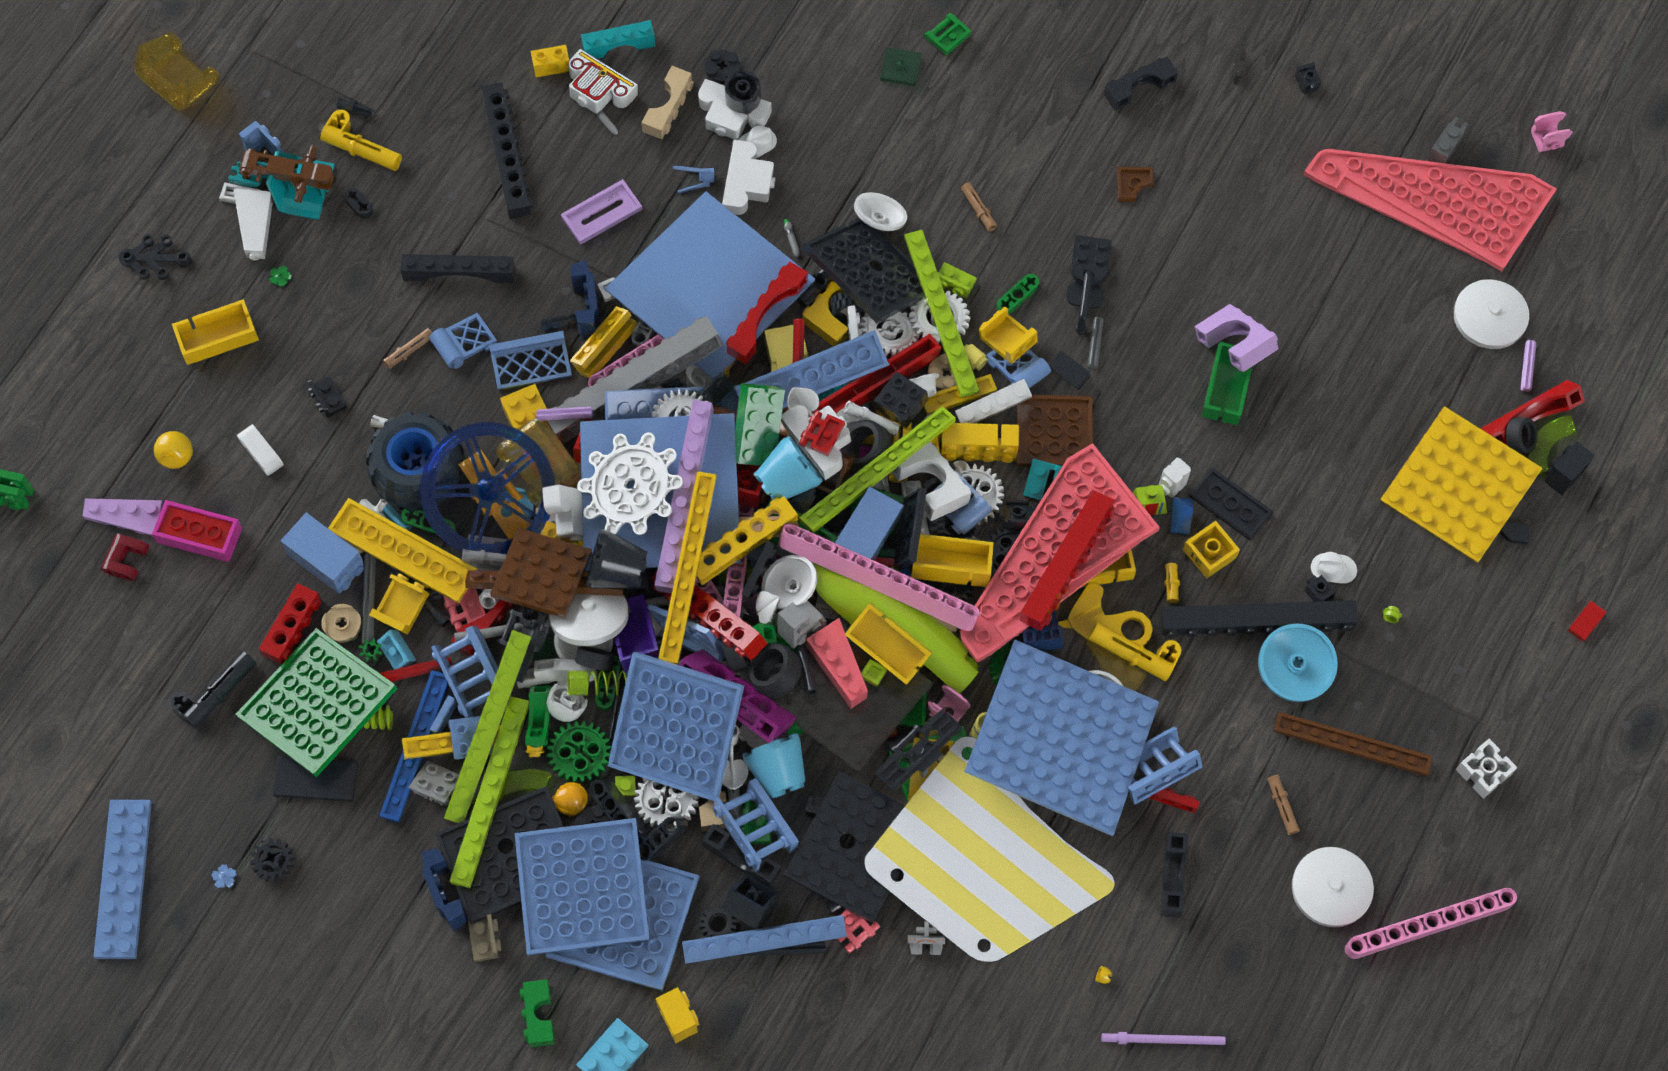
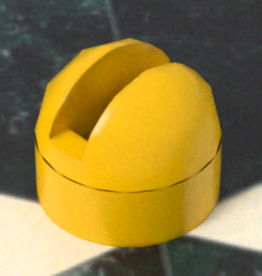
M1100 966L1095 981L1107 984L1111 981L1108 977H1112V972L1108 968Z

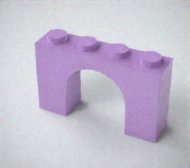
M1231 304L1195 326L1198 341L1208 348L1228 336L1246 335L1247 338L1228 350L1231 364L1242 372L1278 350V338L1274 332H1270L1262 324L1254 321L1251 316L1245 315L1239 308H1235Z

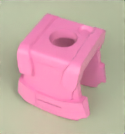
M1558 111L1540 115L1535 119L1531 133L1539 152L1564 147L1565 140L1571 136L1572 131L1570 129L1558 131L1557 126L1560 120L1564 119L1566 113Z
M943 685L942 690L945 692V695L938 704L928 702V709L931 711L928 716L933 718L942 708H951L954 711L952 717L959 722L971 705L961 694L949 686Z

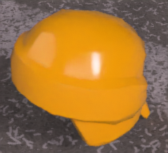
M568 782L559 787L556 794L552 796V800L559 812L568 817H573L584 810L588 802V795L580 784Z

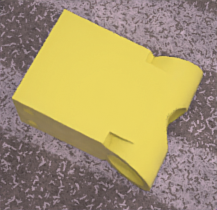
M793 325L764 330V341L771 372L792 364ZM804 339V359H805V358L808 357V352H807L806 343H805V339Z

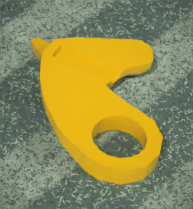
M1097 583L1088 584L1072 608L1068 619L1058 622V625H1061L1062 628H1073L1088 640L1097 622L1125 637L1121 631L1122 624L1129 620H1135L1143 626L1144 635L1138 640L1131 641L1138 645L1143 644L1144 646L1149 642L1153 630L1150 620L1141 612L1133 610L1115 615H1104L1101 607L1103 588Z

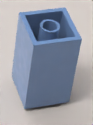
M869 486L835 543L875 561L898 523L903 505Z
M307 512L281 539L286 554L338 594L343 590H347L355 576H359L364 570V563L359 551Z

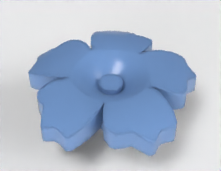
M222 864L218 871H213L211 876L216 881L215 886L217 888H224L225 884L230 888L233 886L235 881L233 878L237 874L236 870L228 869L227 864Z

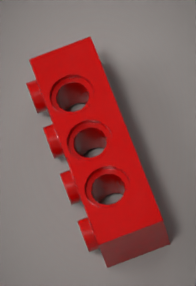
M297 583L259 647L262 656L281 665L292 654L293 646L300 641L303 629L309 626L313 612L317 611L321 605V598L318 592ZM300 606H306L304 610L297 611ZM296 622L294 627H287L289 623ZM280 639H286L283 644H277Z

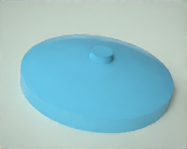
M1289 624L1278 628L1267 637L1259 652L1258 668L1263 682L1272 693L1287 701L1305 702L1317 698L1331 686L1337 673L1338 662L1333 644L1325 634L1309 625Z

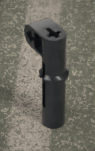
M241 651L210 686H205V691L196 701L184 692H176L169 698V705L179 718L194 729H197L219 704L225 702L224 698L257 663L249 654ZM182 705H186L188 709L185 711Z

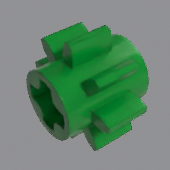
M375 638L372 639V642L364 639L365 645L358 646L360 650H363L359 657L364 656L366 663L369 659H373L376 662V655H382V652L378 651L381 644L376 645L374 643ZM368 646L375 648L372 655L370 652L366 653Z

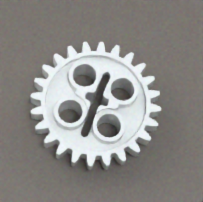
M974 464L973 469H970L968 465H966V470L959 467L960 475L966 481H971V486L974 489L976 481L980 480L976 487V492L993 509L987 516L994 518L993 511L999 513L997 506L1003 504L999 499H1004V494L1000 493L1004 491L1003 486H999L1001 479L996 480L997 474L991 475L990 468L985 472L983 465L980 469H977L976 464ZM983 486L990 487V490L987 492H983L980 489ZM987 516L983 518L985 522H988Z
M643 778L644 784L638 783L640 790H635V794L638 796L634 798L637 804L635 808L636 811H639V817H644V823L650 821L652 828L656 824L659 825L667 817L681 815L687 820H691L689 813H696L693 807L699 806L698 801H696L699 799V796L685 791L676 794L674 793L676 788L670 787V797L667 798V785ZM658 785L664 786L661 790L655 789ZM654 803L659 804L657 808H650ZM664 806H665V808H666L665 813H664V814H661L662 811H663V809H664ZM672 807H678V808H679V809H678L677 811H675V812L669 811Z

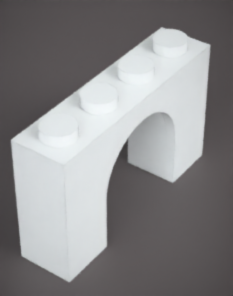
M931 442L892 471V474L898 481L921 472L933 474L943 483L941 488L926 494L924 514L930 521L969 504L970 488L963 483L958 473L954 472L948 461L941 456L937 447L932 445Z

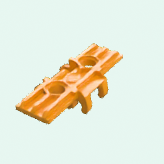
M479 450L458 464L476 490L470 496L473 500H476L483 511L482 514L485 518L493 515L510 541L513 540L518 528L528 530L532 527L517 504V501L522 499L523 496L522 494L519 495L505 474V469L496 472L482 450ZM482 474H488L491 478L490 482L486 485H482L479 482ZM497 478L501 480L513 498L509 502L505 500L495 485L494 480ZM504 506H509L512 509V514L508 517L501 515V509Z

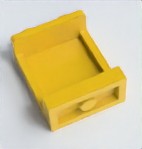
M1006 307L998 310L989 321L984 322L979 328L980 340L1011 365L1038 342L1037 331L1032 327L1027 330L1008 314Z
M391 574L392 582L377 610L372 608L369 615L408 635L430 593L424 590L425 586L418 582L411 584L408 582L409 578L401 574L397 576Z

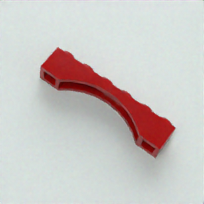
M790 261L786 266L781 267L778 273L779 276L776 280L773 279L770 282L767 292L760 295L757 301L758 304L755 308L752 307L749 310L746 320L740 322L736 329L737 332L734 336L731 335L726 342L727 354L745 365L756 352V333L764 315L778 302L798 295L808 281V272Z
M1566 380L1480 429L1507 445L1506 429L1511 419L1528 417L1536 421L1551 414L1571 410L1585 402L1581 385Z
M499 599L497 604L488 613L471 623L462 625L457 633L466 631L465 629L470 626H478L480 630L496 627L497 624H501L504 621L505 613L509 608L512 609L515 604ZM455 636L451 640L452 644L455 643ZM470 644L459 649L460 652L468 657L473 656L474 652H476L473 645Z

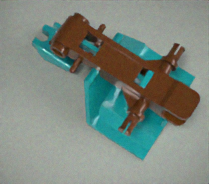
M310 145L308 154L304 158L280 151H275L274 155H268L267 150L264 153H258L254 149H247L243 154L242 161L237 162L238 166H232L231 168L232 173H237V175H229L228 179L229 182L236 185L258 187L261 184L262 178H267L266 184L278 211L319 220L326 192L330 191L334 181L332 173L335 164L316 160L317 147H313V145Z

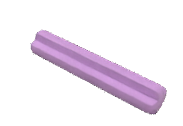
M1527 340L1525 343L1521 390L1530 392L1532 389L1536 341Z
M593 408L538 409L536 416L539 421L592 418Z

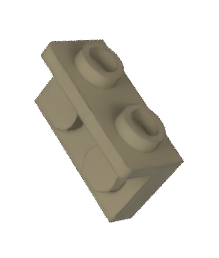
M489 914L487 918L470 924L468 921L474 962L499 958L498 951H502L500 939H496L495 932L498 931L497 919L493 920L492 915Z

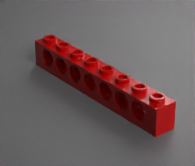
M656 571L649 578L654 584L653 589L660 595L664 593V597L670 602L672 593L660 592L655 588ZM697 585L694 586L689 617L693 621L698 619V623L701 626L711 629L712 634L718 640L722 638V642L730 649L734 647V651L740 657L746 656L752 660L768 644L766 640L741 618Z

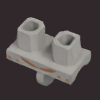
M928 921L924 922V927H916V933H924V935H908L911 954H922V944H930V954L941 955L945 938L944 936L929 935L936 934L937 928L929 927Z

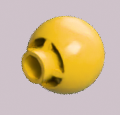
M165 432L158 437L154 444L155 458L166 468H181L192 457V443L181 432Z

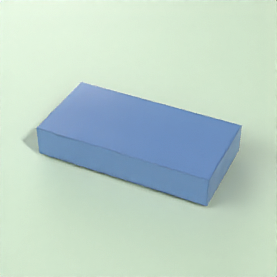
M448 695L430 728L431 734L443 732L457 706L455 698Z

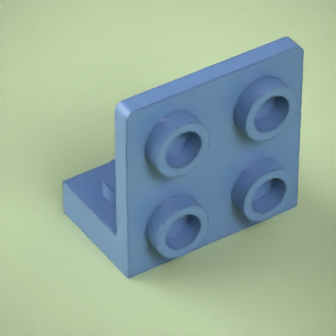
M257 121L239 133L245 151L247 149H254L259 152L265 146L273 155L275 151L283 152L280 148L281 143L275 136L271 137L269 130Z
M481 716L448 720L454 759L466 758ZM492 744V747H491V749H490L489 755L492 754L493 744Z

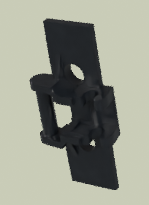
M524 606L521 613L510 609L509 613L511 615L502 638L498 640V643L507 646L517 618L520 617V623L523 624L521 633L531 636L516 681L520 683L524 681L534 652L540 654L549 627L545 626L548 613L537 611L539 617L533 622L530 620V615L537 610Z
M942 708L922 728L915 724L912 730L898 744L891 746L889 750L893 755L874 773L893 792L900 788L916 771H919L921 777L924 778L928 774L927 769L935 761L939 763L944 759L943 754L939 750L963 727ZM930 732H936L939 738L936 741H930L927 735ZM917 736L921 738L907 753L902 752ZM898 762H907L910 766L902 768Z

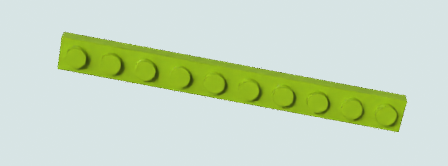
M922 230L905 234L904 238L960 397L979 393V388Z
M943 406L799 517L800 522L811 533L816 532L862 496L869 486L873 487L955 423L956 418Z
M514 630L511 632L444 819L456 823L465 821L531 636Z
M510 696L452 872L451 884L467 888L471 887L529 709L528 700Z

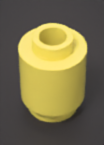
M966 344L964 346L971 367L978 371L981 370L988 361L986 355L973 344Z

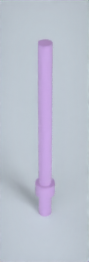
M1118 1032V1034L1102 1033L1101 1035L1102 1042H1118V1044L1132 1042L1225 1045V1037L1145 1035L1127 1034V1032Z

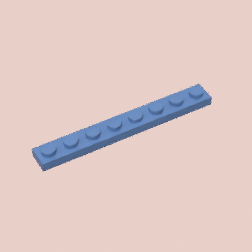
M840 915L683 941L682 946L686 964L847 937L844 916Z

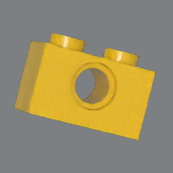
M566 45L531 51L535 77L569 72V57Z

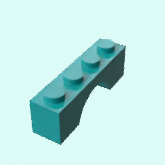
M651 20L581 35L583 51L596 59L603 58L609 50L618 46L628 45L638 50L656 46Z

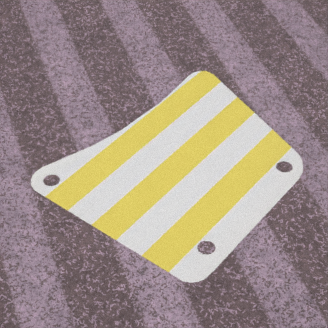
M963 737L955 742L944 756V759L937 765L866 855L865 868L875 880L937 928V930L968 955L977 960L992 962L1009 955L1107 896L1113 890L1115 883L1113 876L1106 869L1066 843L1028 808L1018 795L965 773L964 771L969 760L964 759L961 753L965 747L973 749L976 739L973 737ZM895 868L901 869L904 873L903 879L899 882L893 881L890 876L891 871ZM979 940H989L991 948L988 952H981L978 949L977 944Z

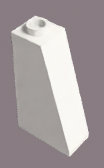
M234 188V197L246 258L251 260L265 259L273 205L272 195L270 191Z

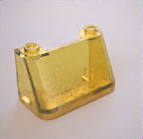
M169 32L138 45L135 71L141 80L178 111H183L218 83L220 73L212 66L205 68L203 72L181 53V39L172 32Z
M537 417L532 419L498 444L497 456L500 460L503 459L505 462L510 460L529 486L528 500L534 503L537 508L544 505L543 488L554 485L576 488L579 478L578 466L545 420L539 421Z

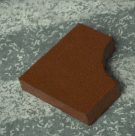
M1117 167V202H1136L1137 195L1141 190L1153 186V167Z

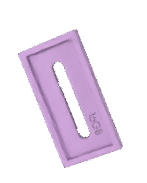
M622 179L562 213L561 218L581 245L641 211L642 205ZM620 200L623 202L622 205L586 225L581 224L590 215L596 214L615 203V201Z

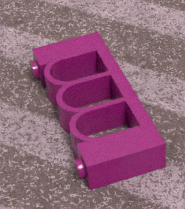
M704 649L684 657L680 663V666L744 685L737 720L768 743L788 733L797 718L784 707H779L770 697L757 693L756 688L748 681L735 677L734 672L730 668L718 662V659Z

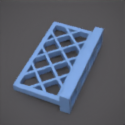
M563 331L489 345L498 391L572 377ZM562 346L563 352L559 358L551 353L554 347ZM536 350H542L546 353L541 361L532 356ZM520 353L527 356L522 365L514 360L516 355ZM548 355L557 360L552 368L543 363ZM505 357L509 361L502 368L497 364L496 358ZM529 359L538 363L533 372L525 367ZM511 362L520 367L515 375L506 370ZM559 362L566 366V373L559 374L554 370ZM540 366L549 370L545 377L535 374ZM522 369L531 374L524 381L517 377ZM504 373L512 377L508 384L501 385L500 378Z
M650 604L647 609L662 628L658 635L663 639L668 611ZM687 620L682 648L694 653L704 649L721 663L725 657L722 642L714 637L710 629Z

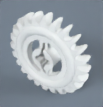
M947 291L945 295L958 332L965 335L964 328L968 329L969 327L967 322L970 321V317L967 315H969L970 311L966 309L967 304L962 303V298L956 299L957 294L951 296L950 291ZM924 296L921 301L919 300L914 306H911L912 312L909 313V317H912L910 323L914 324L912 329H918L917 335L923 334V338L931 334L939 344L940 337L932 315L931 324L926 318V314L928 311L930 312Z
M899 312L883 320L887 322L882 325L881 329L876 328L879 323L876 324L866 313L861 318V323L859 324L862 335L873 330L876 331L886 357L888 353H891V357H893L896 353L898 354L919 339V335L916 334L918 329H912L914 325L910 323L912 317H907L908 313ZM902 332L901 338L895 340L897 333Z
M679 389L677 396L671 391L670 398L664 394V401L658 399V405H654L656 412L653 411L651 416L653 418L669 417L675 409V416H681V411L682 416H690L693 400L702 401L703 396L701 395L696 399L695 391L689 396L688 389L684 395H682Z

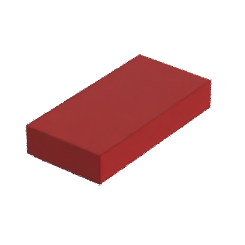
M1590 601L1567 631L1584 642L1606 614V611Z

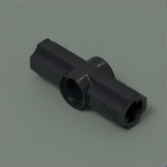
M823 270L812 276L815 278V281L796 299L802 308L811 306L815 298L820 293L823 294L828 284L833 281Z

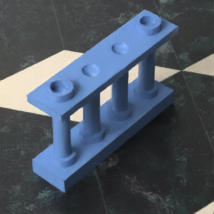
M470 626L465 629L467 632L465 638L442 649L441 645L431 647L433 650L432 656L437 663L439 662L459 704L457 708L465 718L474 716L472 709L486 702L490 691L469 702L463 691L486 679L490 680L491 684H493L498 670V666L478 626ZM468 644L473 645L476 651L473 656L450 666L447 655ZM476 662L482 663L484 667L482 673L459 684L455 673Z
M1175 726L1145 742L1137 766L1146 777L1139 781L1133 778L1131 785L1128 786L1130 799L1134 804L1143 801L1202 768L1201 757L1198 751L1194 750L1187 754L1178 742L1180 741ZM1169 747L1180 756L1179 759L1172 763L1162 754V751ZM1154 756L1162 764L1163 768L1153 772L1144 761Z
M756 778L749 781L747 793L723 804L719 797L715 798L713 806L715 816L722 820L744 853L747 864L752 866L755 872L760 868L761 858L778 849L786 848L789 854L796 851L799 843L798 839ZM749 800L756 803L757 809L736 820L729 813V810ZM759 816L766 818L768 821L766 826L746 836L739 828ZM770 832L776 833L779 838L778 841L755 852L750 842Z

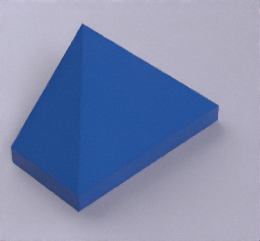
M1173 497L1170 533L1190 534L1193 514L1192 499Z

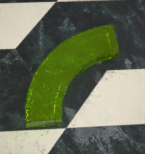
M1572 415L1563 416L1551 421L1537 433V444L1534 450L1527 454V459L1542 467L1539 474H1545L1548 470L1547 457L1553 444L1566 436L1575 434L1576 430Z
M537 769L508 772L499 801L517 791H536L548 786L552 774ZM477 796L475 797V799H474L473 802H472V805H473V806L475 805Z

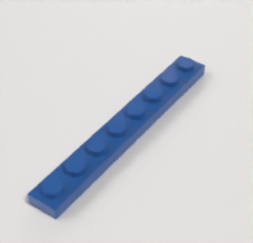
M431 670L407 738L431 735L430 728L440 711L449 685L444 673ZM402 751L379 815L380 818L400 823L411 792L409 786L417 775L423 757L404 760V753Z

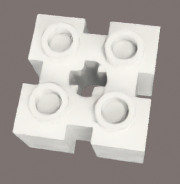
M1490 739L1485 741L1474 754L1471 753L1456 768L1457 772L1466 781L1471 778L1475 783L1473 788L1483 799L1517 769L1507 756L1502 759L1498 755L1500 749Z

